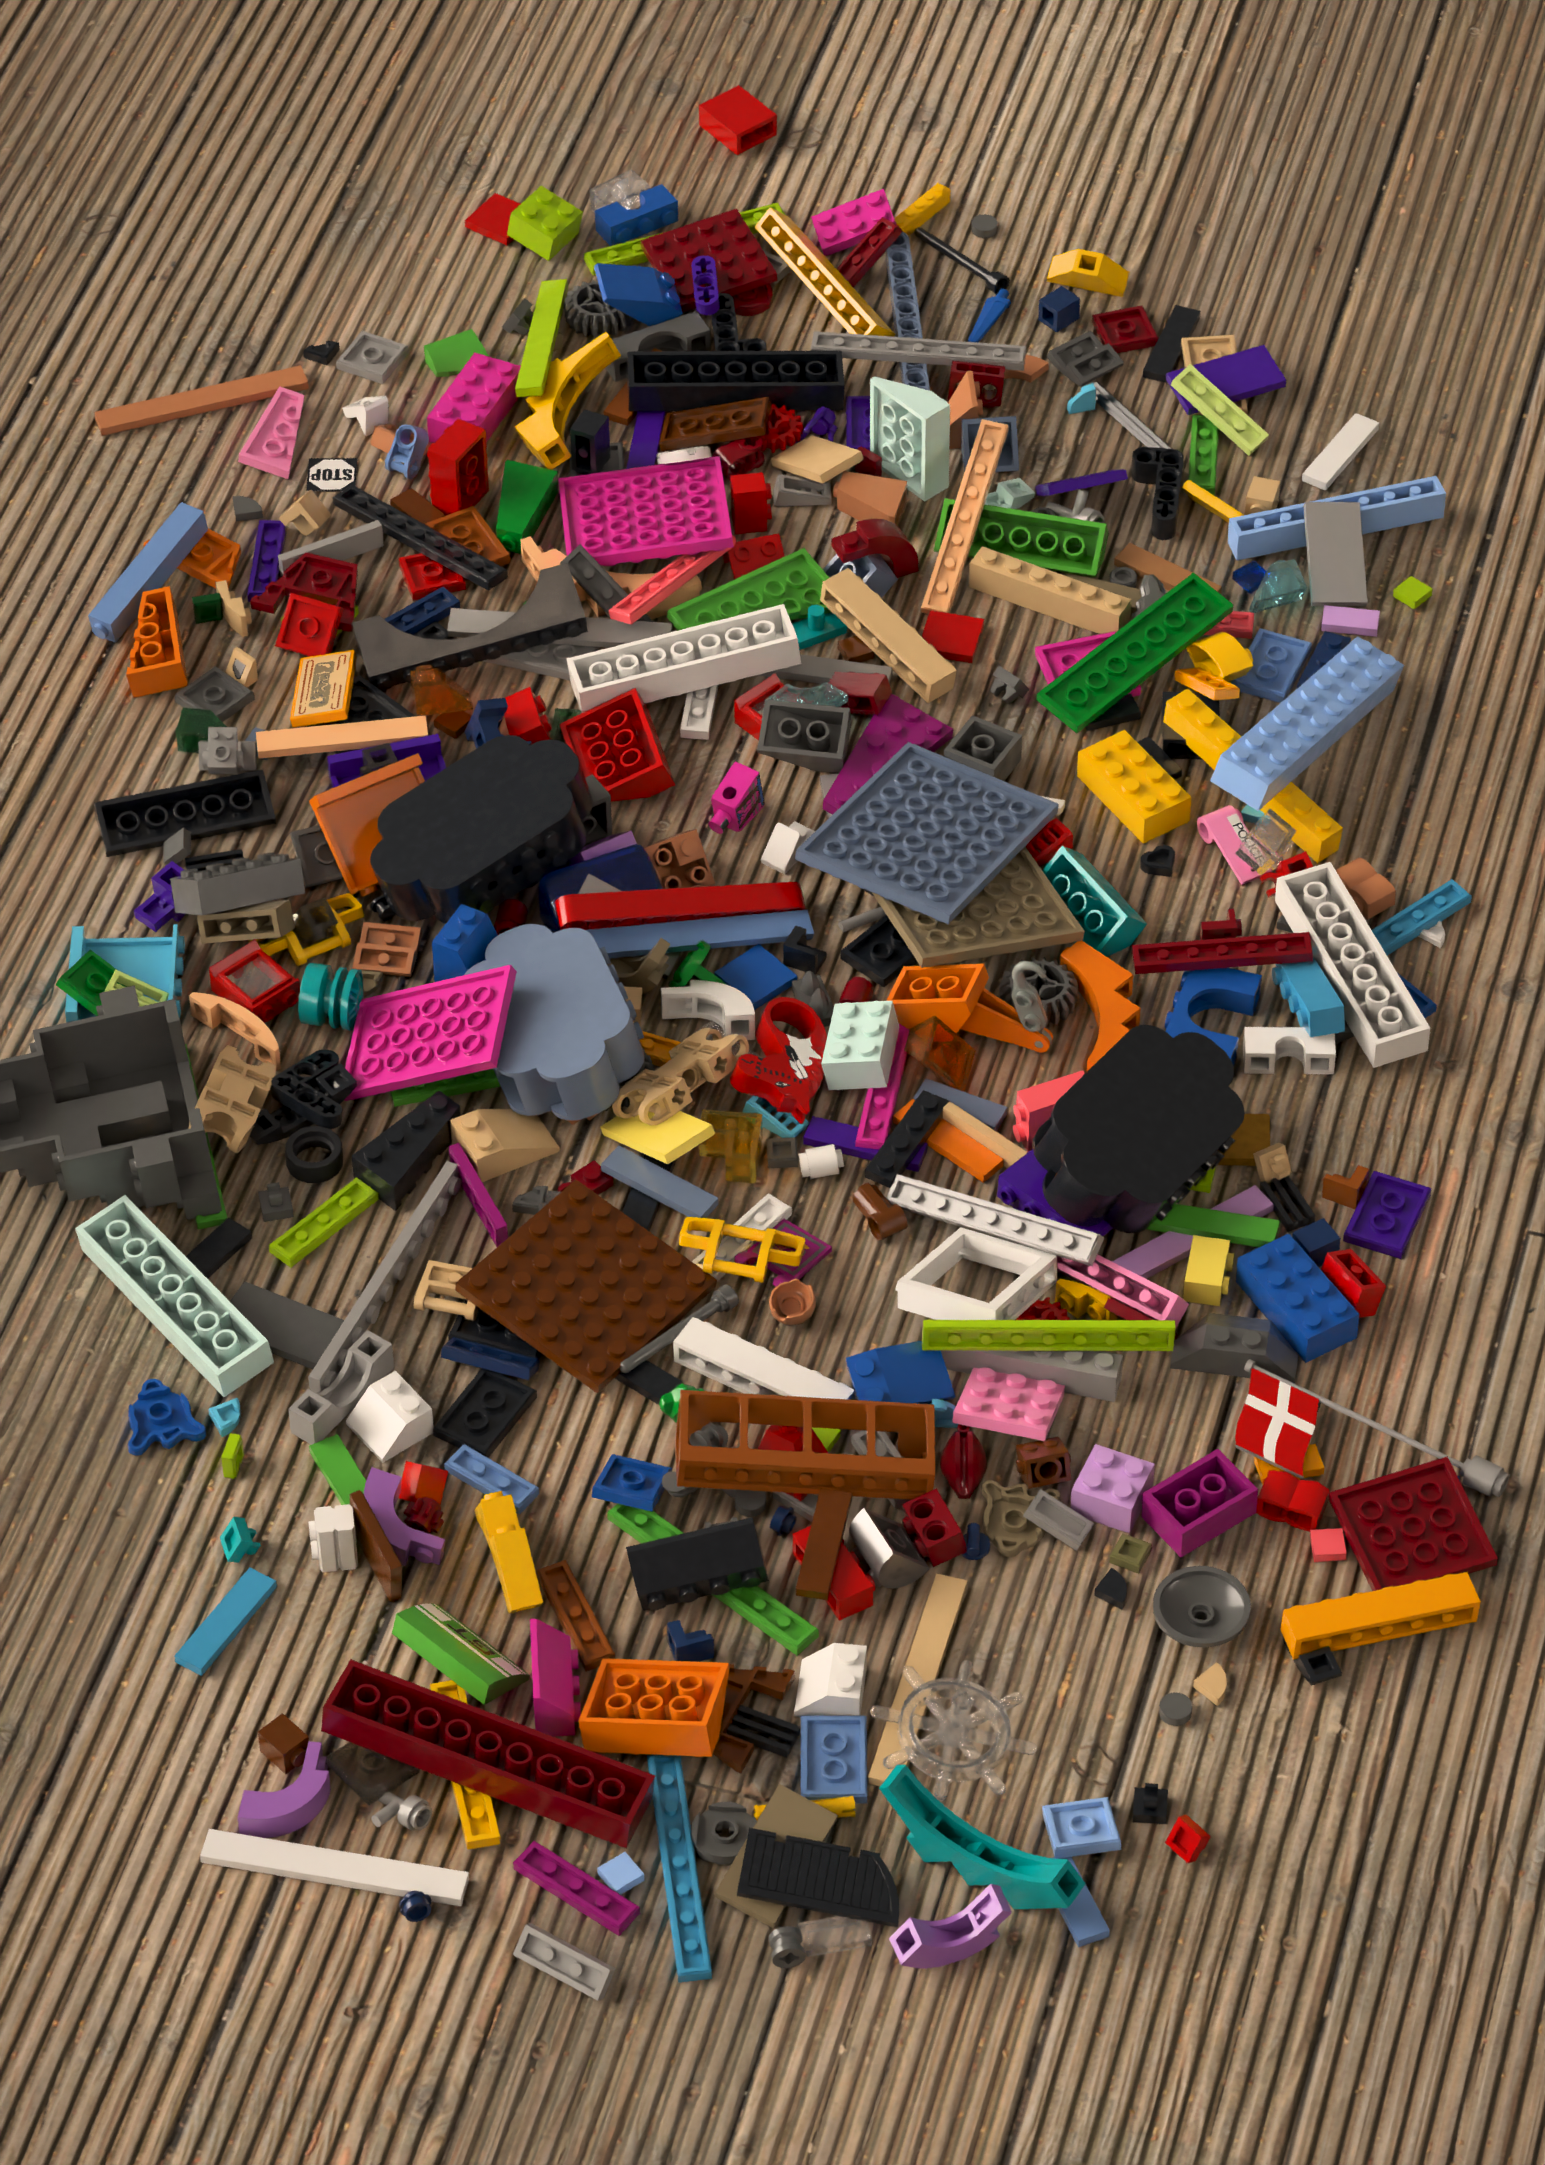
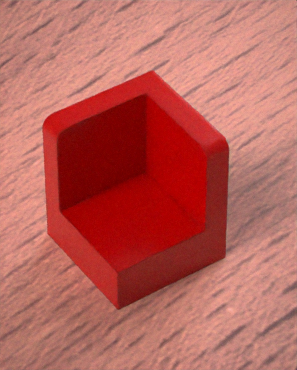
M406 1461L401 1481V1493L398 1498L416 1503L418 1498L428 1497L441 1505L448 1470Z

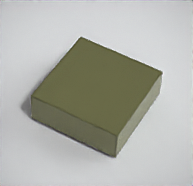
M1122 1533L1110 1555L1109 1563L1139 1574L1152 1551V1544Z

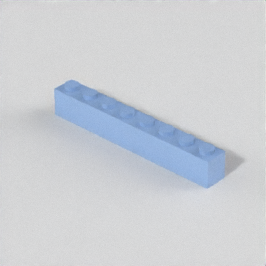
M1432 476L1311 502H1360L1363 535L1444 518L1446 492L1438 477ZM1304 503L1229 518L1228 545L1236 560L1305 547Z

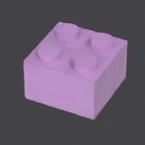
M1095 1444L1071 1490V1509L1088 1520L1130 1534L1142 1511V1494L1153 1487L1155 1464Z

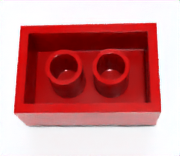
M458 418L450 427L445 429L444 433L435 443L429 446L427 451L431 502L445 516L475 506L489 492L486 429Z

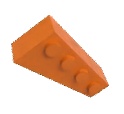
M170 586L142 592L137 617L139 622L134 632V647L130 652L131 663L126 673L133 698L188 686L177 608Z

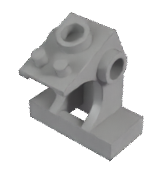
M208 727V741L198 742L199 770H208L209 774H239L241 770H257V741H238L237 727Z

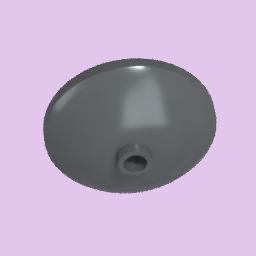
M1191 1566L1171 1573L1158 1585L1153 1598V1614L1159 1627L1175 1641L1188 1646L1204 1648L1225 1644L1236 1638L1245 1629L1250 1618V1597L1243 1584L1228 1572L1214 1567Z

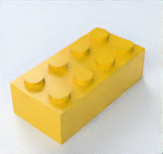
M1126 730L1078 751L1077 777L1143 844L1190 822L1191 796Z

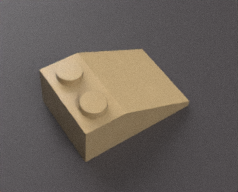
M477 1109L450 1120L452 1145L460 1144L482 1182L560 1152V1147L538 1115H521L512 1109Z

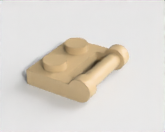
M429 1260L415 1295L414 1309L424 1311L427 1308L463 1315L467 1320L475 1321L478 1307L469 1300L466 1304L428 1296L429 1293L466 1299L455 1291L456 1282L473 1268Z

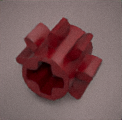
M428 1497L418 1498L416 1503L410 1501L403 1512L407 1516L404 1520L407 1526L431 1534L432 1531L438 1533L444 1523V1520L441 1519L444 1514L441 1511V1506L438 1502Z

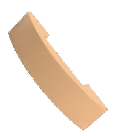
M197 992L189 995L191 1016L211 1029L222 1023L254 1044L255 1057L264 1063L268 1061L275 1064L276 1071L281 1069L278 1043L270 1029L255 1014L243 1006L222 997Z

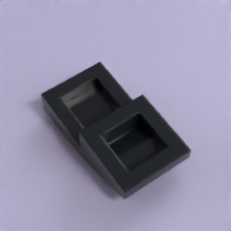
M1283 1639V1642H1284V1644H1285L1287 1650L1289 1651L1288 1646H1287V1644H1286V1642H1285V1639ZM1329 1646L1299 1655L1298 1659H1294L1297 1668L1311 1686L1342 1676V1671Z

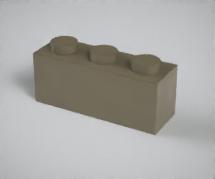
M290 900L269 901L203 916L196 915L202 944L279 938L295 928Z

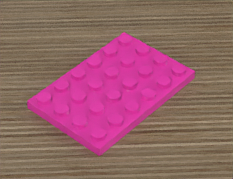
M506 965L362 999L359 1004L360 1008L345 1069L353 1076L358 1085L344 1101L497 1068L517 971L512 965Z

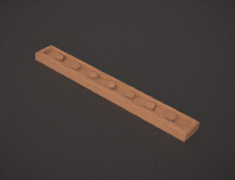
M300 365L96 411L94 415L100 433L104 436L272 398L279 386L294 392L307 390L309 386Z

